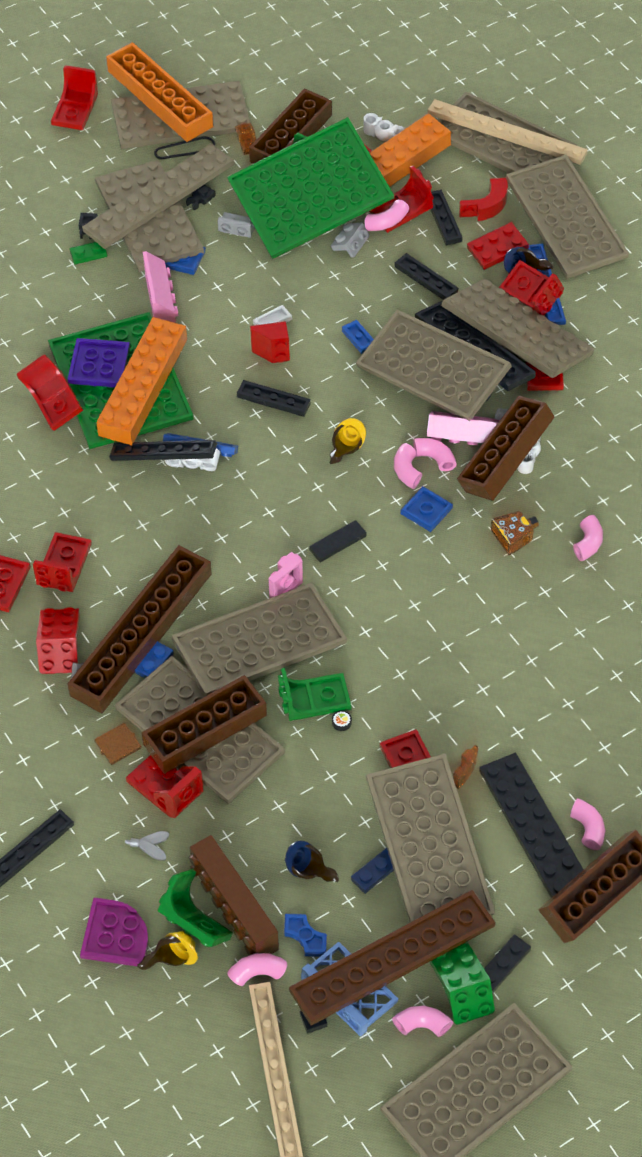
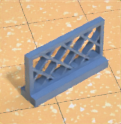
M340 942L336 943L311 965L307 964L302 968L301 979L303 980L318 972L316 968L319 965L330 966L337 962L332 960V955L336 951H340L344 958L351 953ZM386 986L369 994L374 995V1003H362V999H360L359 1003L354 1002L339 1010L336 1014L361 1037L367 1032V1028L398 1002V998ZM377 995H386L390 1001L387 1004H377ZM361 1008L374 1009V1015L367 1019L361 1013Z

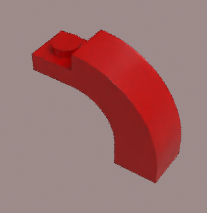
M490 179L489 194L484 198L461 200L459 203V216H477V221H483L499 214L507 201V179Z

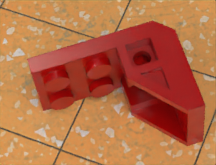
M151 755L126 777L127 783L171 818H176L204 792L202 771L196 766L181 767L179 770L174 768L164 774Z

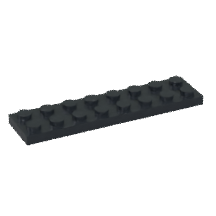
M442 301L415 313V318L510 362L512 367L499 383L506 391H510L535 378L536 372L496 341L442 307Z
M515 752L479 767V772L552 898L584 869Z

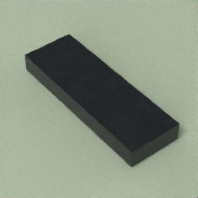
M355 520L309 546V550L321 563L366 537L367 532Z

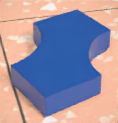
M285 914L284 936L297 940L302 945L305 956L321 957L326 952L327 934L314 930L309 925L306 914Z

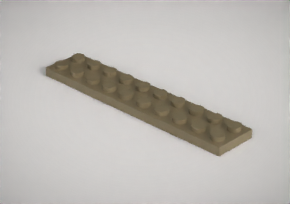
M211 143L82 226L83 232L106 249L232 167L234 160Z

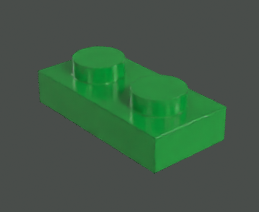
M97 242L69 248L74 265L107 257L106 249Z

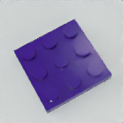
M77 338L68 374V383L115 388L127 365L130 342Z

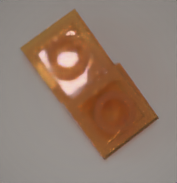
M243 123L235 126V130L243 154L247 155L249 154V147L257 139L252 124Z
M477 745L464 751L461 756V766L453 773L454 783L458 790L468 780L475 768L479 749Z

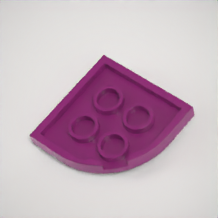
M93 898L80 958L137 966L146 955L148 949V932L145 922L134 908L123 902Z

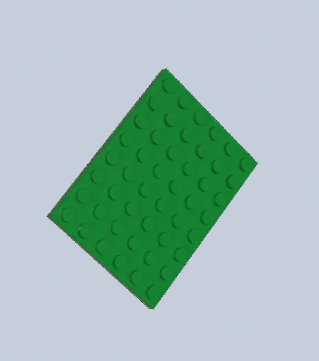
M348 117L227 177L272 259L394 199L393 192Z
M150 312L53 338L48 340V344L57 367L62 371L67 380L77 338L130 342L128 364L152 317ZM172 368L137 436L194 420V415L174 368ZM69 384L83 409L76 417L89 450L118 442L98 436L96 423L114 387Z

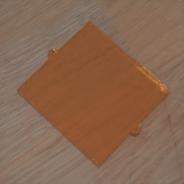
M125 723L94 739L101 750V755H105L111 765L142 748L135 738V733H132Z

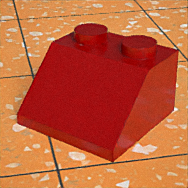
M286 321L250 326L251 350L254 354L271 363L290 361L289 335Z

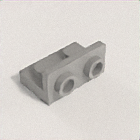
M224 212L223 216L218 218V231L249 238H251L255 228L249 217Z

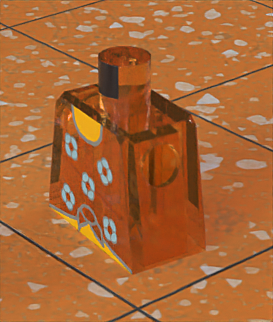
M519 511L495 517L491 520V531L508 555L515 553L533 540V529L539 526L535 516L526 519Z

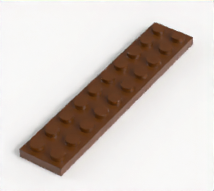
M471 890L290 986L289 992L312 1026L495 927L496 922L474 891Z

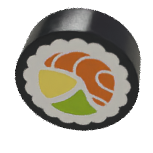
M337 711L333 714L332 726L334 729L346 731L351 727L352 717L348 712Z

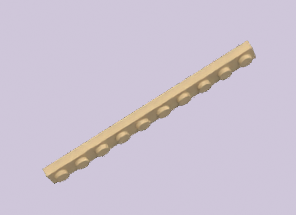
M436 99L428 108V113L434 117L555 157L567 154L571 162L579 165L582 164L587 155L588 149Z
M266 982L249 985L280 1157H303L271 984Z

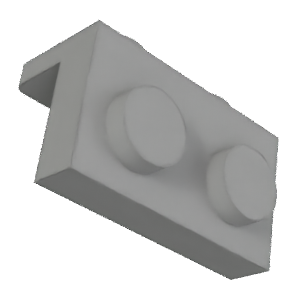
M362 222L347 223L343 226L339 235L335 237L331 248L333 251L347 250L350 257H355L369 238V233Z

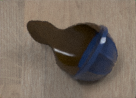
M524 247L510 249L504 258V267L508 273L512 271L519 260L536 270L546 271L553 269V265L548 260L538 259L533 251Z
M296 841L290 845L286 852L285 863L293 876L303 879L321 877L326 882L339 881L337 872L333 868L324 865L322 854L310 843Z

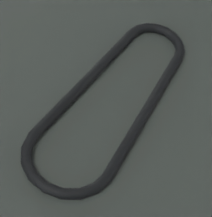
M206 136L198 137L188 142L182 141L159 147L155 149L154 155L158 159H167L196 154L199 151L164 157L158 156L157 151L160 149L181 145L201 139H208L212 141L213 145L215 146V141L212 138Z

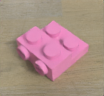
M291 552L287 556L281 557L278 561V571L273 572L268 578L269 599L294 590L303 583V561L298 554Z

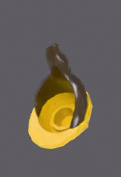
M348 418L335 428L332 438L334 450L330 453V464L339 463L343 455L353 454L362 446L366 438V428L360 420Z
M184 931L168 933L158 942L155 951L145 955L142 961L137 964V967L141 970H147L158 962L171 966L195 964L198 959L195 950L196 943L192 936Z

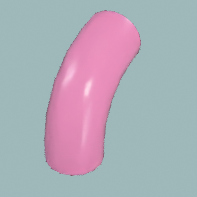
M396 200L388 210L378 214H368L365 218L366 230L380 231L393 227L408 213V204L403 200Z
M431 438L413 439L416 457L428 456L436 460L441 471H450L456 467L457 463L451 449L442 442Z
M404 443L399 447L394 457V470L403 483L415 489L422 478V473L417 471L412 465V461L417 455L415 449L411 445Z
M595 515L584 518L580 523V528L584 532V538L573 545L574 553L580 561H584L597 553L603 542V529Z
M577 798L570 817L578 820L584 826L585 832L581 840L582 843L592 850H600L606 832L603 818L595 807Z
M269 953L252 954L240 959L227 971V974L239 986L245 985L250 978L257 975H268L274 979H279L286 971L287 961Z
M424 1005L409 1007L392 1018L396 1028L404 1035H407L416 1028L423 1027L434 1032L437 1037H441L454 1023L440 1010Z

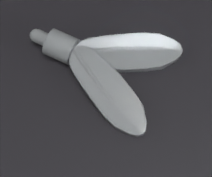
M159 831L141 839L131 838V840H125V844H130L131 847H139L152 858L164 861L166 860L164 851L155 845L166 841L169 833Z

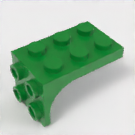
M281 668V675H278V690L280 698L282 697L283 713L288 714L289 721L331 714L337 711L352 710L343 673L305 680H293L287 677L285 668Z
M191 869L174 874L168 882L169 887L166 893L159 900L160 906L157 911L164 915L170 923L182 927L186 934L198 938L200 943L206 947H213L230 940L233 932L200 911L191 899L190 887L196 871Z
M468 941L430 961L432 968L445 989L451 1007L452 1018L456 1025L494 1013L495 1007L490 978Z

